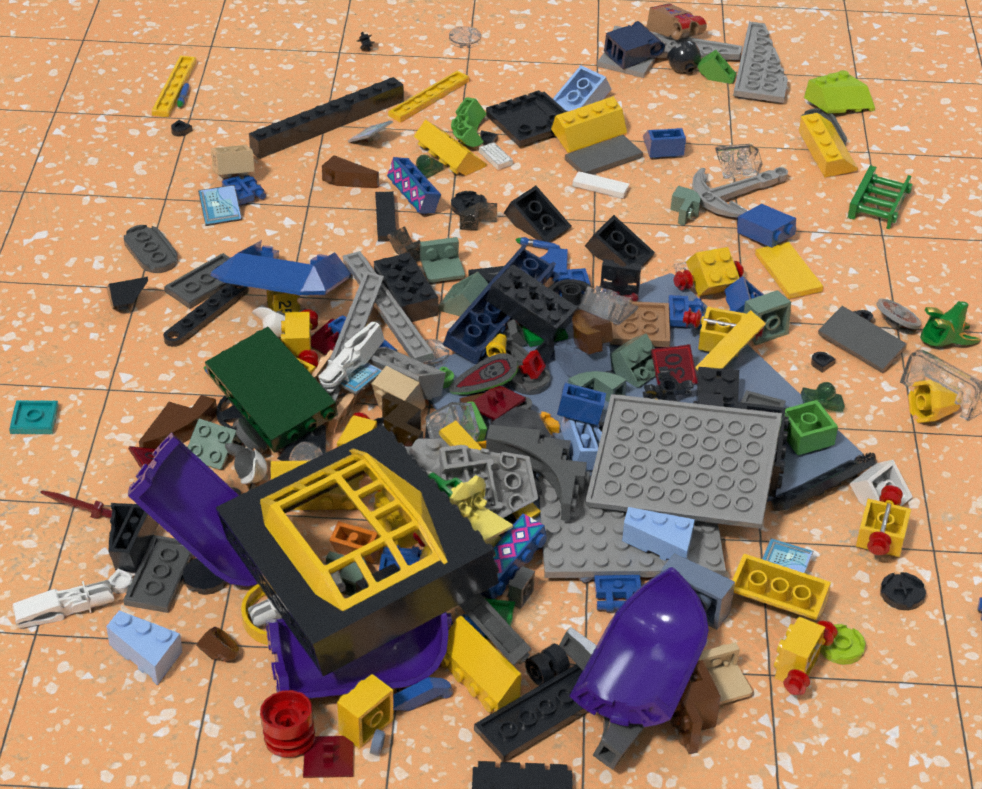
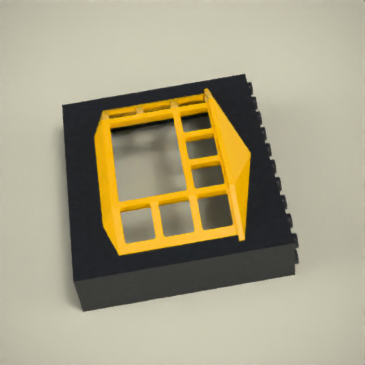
M383 425L215 507L226 540L323 677L499 584L497 575L499 568L494 561L496 554L492 545L484 542L481 533L472 528L471 522L467 517L463 518L457 505L450 503L447 494L439 490L434 479L430 480L424 467L418 466L415 457L412 454L409 455L403 443H398L394 433L388 431ZM365 473L373 481L356 491H353L347 483ZM340 486L380 538L328 565H323L285 513ZM381 490L390 503L372 512L369 511L361 499ZM398 511L408 524L388 533L378 520ZM415 531L432 554L409 566L394 542ZM387 546L401 570L376 582L362 558ZM355 562L369 587L344 599L331 574Z

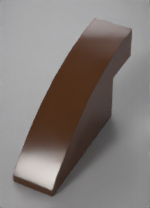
M581 309L575 312L572 318L575 345L587 354L603 351L602 344L613 341L612 322Z
M201 395L192 408L168 402L139 440V447L157 449L171 432L183 443L190 440L199 419L212 422L216 417V399Z

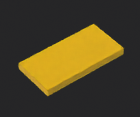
M790 242L777 244L772 248L767 246L755 249L756 257L788 299L823 291L824 286Z

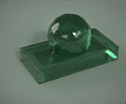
M420 155L416 159L415 166L426 178L443 170V164L429 155Z
M820 383L816 390L802 388L801 397L803 404L818 400L824 409L843 412L845 405L842 395L836 394V389L832 383Z

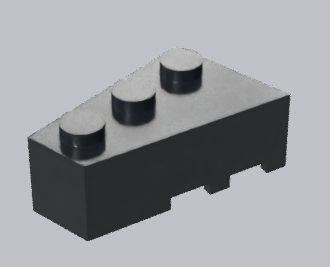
M111 503L112 517H110L109 555L115 570L121 569L123 571L137 572L159 524L137 504Z

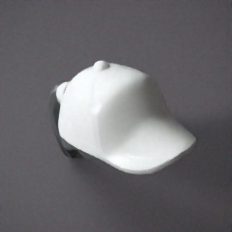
M259 307L252 311L255 316L262 320L263 328L268 326L277 337L285 334L281 331V321H285L284 313L281 311L274 312L266 307Z
M225 443L227 452L235 456L234 467L242 484L257 483L265 477L267 463L256 449L252 450L241 445Z

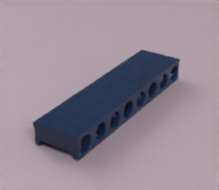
M523 244L447 331L443 345L475 365L478 364L486 354V346L498 334H502L508 328L507 323L513 320V318L486 301L491 285L511 265H515L544 285L552 276L556 263L552 262L550 264L526 250L527 246Z

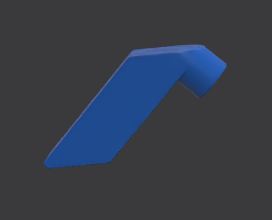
M428 677L394 694L393 710L411 711L438 696L449 698L453 694V688L446 679Z

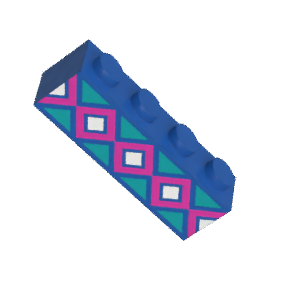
M393 157L387 177L400 190V193L408 199V202L415 207L418 213H435L441 193L409 158Z
M525 514L519 517L513 524V528L508 530L493 548L496 554L494 561L499 568V573H497L499 584L480 593L487 599H496L504 593L509 581L513 580L516 571H519L525 563H529L536 550L545 544L547 539L545 525Z

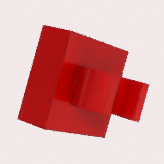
M537 350L530 351L527 357L523 359V365L518 366L521 373H528L531 379L538 378L546 367Z

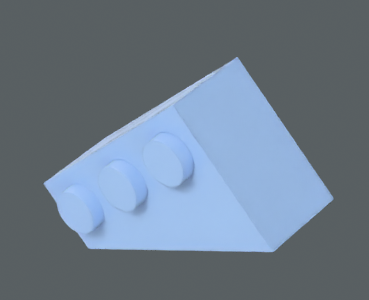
M563 417L560 428L564 440L571 441V461L587 462L586 470H593L602 434L599 430V424H588L583 421Z
M628 507L624 520L622 541L642 551H652L660 555V559L664 561L670 559L674 553L688 558L695 519Z
M120 610L106 626L109 645L125 659L135 663L142 673L148 674L156 685L160 683L182 653L180 633Z

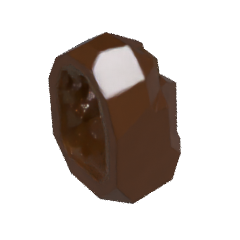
M215 626L209 629L196 645L212 660L232 661L239 652L236 642L224 630Z

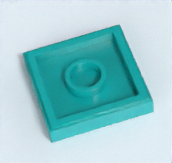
M16 400L9 427L10 434H53L59 407L58 401Z

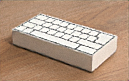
M494 142L479 147V153L497 170L513 165V159Z

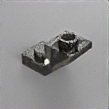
M479 202L460 212L459 230H478V222H497V203Z
M405 226L387 235L397 254L410 252L415 262L420 261L421 241L418 240L413 243Z

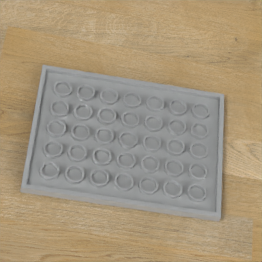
M611 394L585 501L586 506L626 512L628 507L695 519L696 521L762 529L782 413Z
M538 476V483L542 488V495L539 496L541 524L545 525L547 535L546 542L542 546L545 578H594V575H640V577H655L660 574L661 569L669 559L664 561L660 559V555L652 551L645 552L622 541L626 511L587 507L585 501L589 485L585 484L584 493H579L578 498H574L577 499L576 511L571 512L570 521L561 520V504L555 490L543 476ZM694 520L692 541L687 559L725 577L726 569L718 523Z

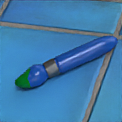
M185 83L177 100L178 107H182L185 104L190 88L188 83Z
M527 237L516 238V242L521 245L524 244L547 250L549 248L561 249L555 243L528 239Z

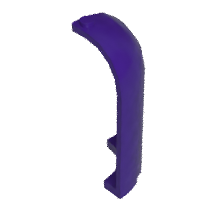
M171 432L152 453L154 456L152 462L141 467L135 476L138 480L129 487L128 496L216 576L230 584L242 586L256 585L257 582L226 540L215 508L239 496V494Z
M670 567L642 585L617 610L606 627L569 695L578 705L591 714L595 715L597 712L602 716L610 718L611 723L629 726L631 723L643 724V727H648L671 720L706 645L709 631L707 616L698 595L675 568Z
M442 613L324 677L282 618L266 620L269 651L271 650L275 657V662L271 663L273 680H276V692L294 690L303 693L308 698L348 694L361 680H365L371 674L392 689L416 684L435 672L446 654L448 627H451L450 613Z

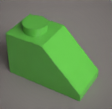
M717 50L703 57L697 67L707 80L731 84L736 77V72Z

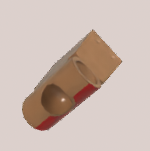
M669 3L650 7L646 27L650 31L679 40L703 34L706 31L707 23L703 17L694 16L691 12Z

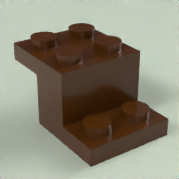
M703 660L697 662L690 677L691 683H687L670 720L671 725L676 727L680 744L685 746L688 754L698 752L701 731L716 727L721 695Z

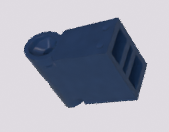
M636 21L632 26L628 25L606 33L604 52L623 70L647 60L648 57H658L665 50V44L640 21Z

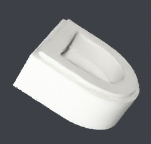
M117 569L108 579L112 592L118 594L127 593L133 580L132 575Z

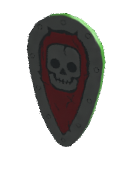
M509 354L493 355L462 373L449 386V391L451 394L462 395L490 390L491 388L503 385L516 375L518 362Z

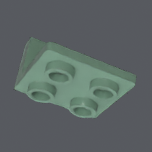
M457 237L420 242V261L429 283L465 278V272L459 259V240Z
M199 419L188 448L207 466L222 470L229 455L225 448V443L241 445L242 441L236 435V430Z

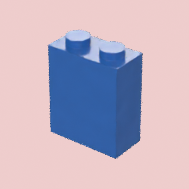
M760 204L738 216L737 233L771 248L792 237L796 232L795 217L764 204Z

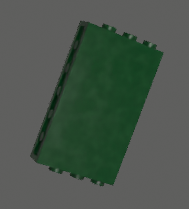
M268 326L205 361L209 377L274 453L288 444L297 441L308 432L314 431L325 422L331 421L338 415L334 399Z

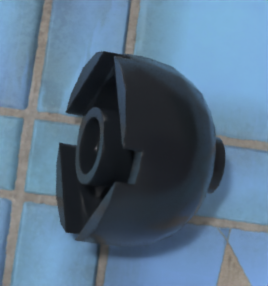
M682 42L680 47L676 48L674 46L668 52L667 59L672 69L676 72L692 73L701 61L700 49L695 42Z

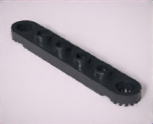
M228 283L166 330L163 334L164 343L167 346L171 345V347L180 346L186 339L191 338L240 300V297L249 292V287L242 286V288H236L239 285Z
M870 452L865 455H858L855 460H848L785 492L782 497H775L771 500L773 510L783 511L795 505L808 502L809 498L824 494L826 489L837 487L842 484V481L857 477L858 473L877 463L875 453Z

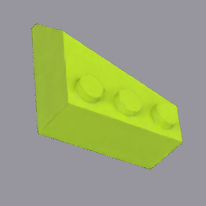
M841 70L808 81L804 98L826 113H846L847 109L854 110L855 112H861L862 109L875 111L868 86L851 76L847 71Z

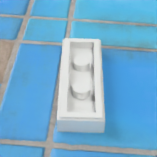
M579 171L572 183L573 187L622 199L629 190V183Z

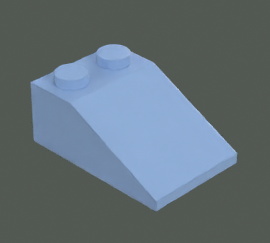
M580 65L553 100L568 112L603 100L611 91V87L605 76Z

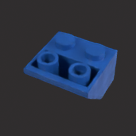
M682 128L647 130L643 134V140L650 158L684 156L686 137Z
M565 383L557 415L598 425L606 393Z

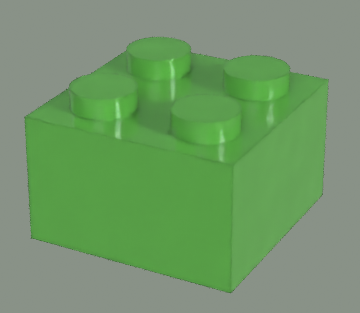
M818 400L786 408L785 417H789L788 429H784V431H788L787 442L797 455L835 445L838 426Z

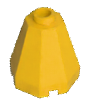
M932 380L914 382L912 387H915V389L908 394L909 411L912 416L916 415L919 418L915 419L917 423L933 422L958 411L962 404V397L956 389Z

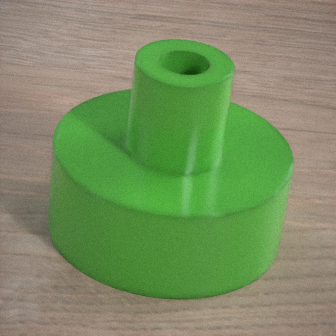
M441 367L439 370L446 373L443 388H449L454 381V373L447 367Z

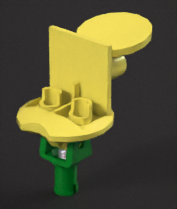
M434 472L428 475L430 480L434 479L439 490L447 494L450 503L457 505L463 518L467 517L472 528L481 533L486 544L490 543L494 548L501 540L498 535L513 528V524L485 507L487 501L484 499L486 483L483 478L475 475L468 482H462L456 477L446 481Z

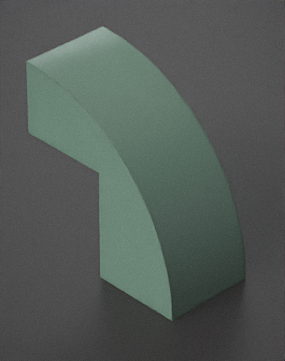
M585 372L568 379L569 384L606 393L605 401L608 403L611 394L625 395L627 380L608 372Z

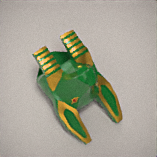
M958 301L945 313L936 307L925 308V312L930 317L920 335L923 342L933 346H943L951 343L974 345L981 341L979 337L964 333L965 329L970 328V324L965 322L969 306L967 302Z

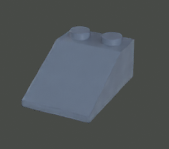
M574 338L554 342L552 355L566 375L570 377L585 372H606L612 370L609 346L602 344L603 351L587 354L575 345Z

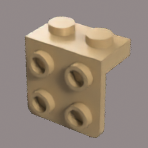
M736 642L703 650L698 660L704 661L721 695L720 705L750 697L752 694L751 687L737 665L740 649Z

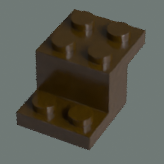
M385 393L382 396L384 427L394 433L398 443L412 447L417 439H423L421 409L396 396Z

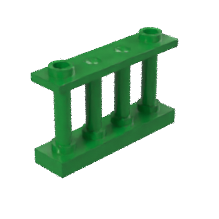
M870 165L850 202L847 218L854 220L857 214H861V212L888 219L886 229H890L892 224L897 222L898 211L906 195L911 193L913 184L910 181L912 176L908 175L904 183L879 177L878 174H875L877 167ZM877 183L880 185L896 188L901 191L900 193L891 190L879 188L873 185ZM874 193L877 195L896 199V201L891 202L880 198L868 196V194ZM870 203L877 206L891 209V211L887 212L876 208L864 206L863 204Z

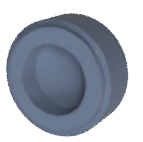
M376 729L370 748L371 754L380 755L385 740V731Z

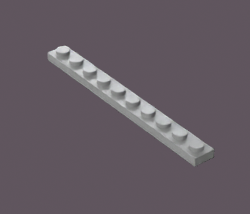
M361 251L343 255V263L359 285L365 271L376 274ZM382 283L374 307L409 357L422 363L433 360V351L384 283Z
M365 271L330 357L331 361L341 353L348 340L366 327L384 276ZM339 385L334 391L328 393L335 402L342 389Z

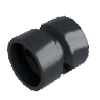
M554 643L544 648L541 653L538 652L527 658L525 668L532 681L540 686L554 678V676L569 669L570 662L562 647Z

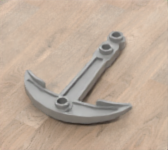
M777 167L774 170H768L753 177L711 189L706 184L705 168H701L693 177L692 190L699 194L700 205L716 214L738 217L749 210L741 207L734 201H730L728 204L725 200L758 188H769L773 184L784 183L787 180L788 170L783 167Z

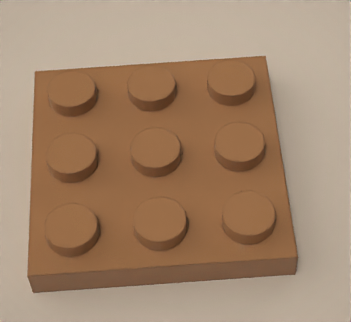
M610 300V321L612 322L613 341L610 342V345H623L632 338L647 333L654 347H670L669 303Z

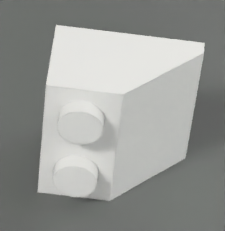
M894 460L876 463L850 483L858 501L866 506L868 498L879 501L881 490L887 485L897 486L902 490L903 498L901 499L900 506L913 497Z

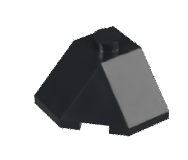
M148 277L108 284L107 293L112 309L117 308V311L128 310L129 306L134 303L147 284Z

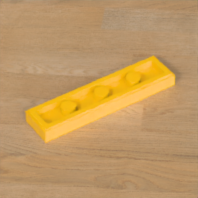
M750 310L695 367V370L698 371V367L724 369L766 323Z

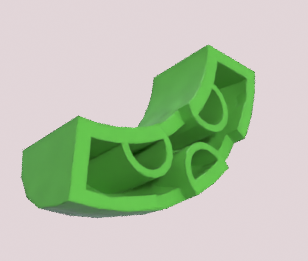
M466 97L455 112L457 116L455 119H452L451 128L453 135L461 143L475 147L484 142L478 135L477 129L487 113L477 99Z

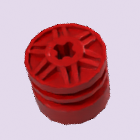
M283 690L265 699L260 708V718L267 749L280 757H295L309 750L315 741L316 734L312 705L309 698L301 692Z

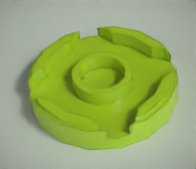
M834 624L838 634L834 638L832 645H821L820 653L829 661L841 665L853 664L859 661L864 654L866 645L862 634L854 628H847V625Z

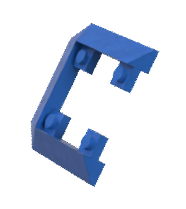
M262 240L238 252L211 272L212 277L223 283L296 295H326L351 277L350 271L335 252L329 256L318 254L310 259V264L277 259L279 258V250H274L272 246L263 245L261 247Z

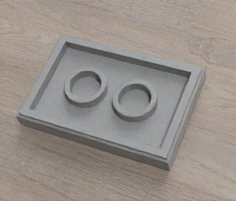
M603 53L597 61V67L644 78L654 64L655 58L648 57L647 60L623 70L607 54Z

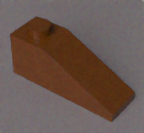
M333 155L322 165V181L336 186L378 188L379 172Z

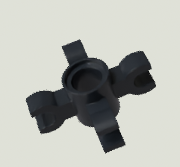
M665 366L659 367L660 373L657 374L660 385H644L645 391L642 392L643 398L653 399L658 397L659 400L677 401L676 395H692L691 389L694 386L692 380L678 383L675 378L669 377V369Z

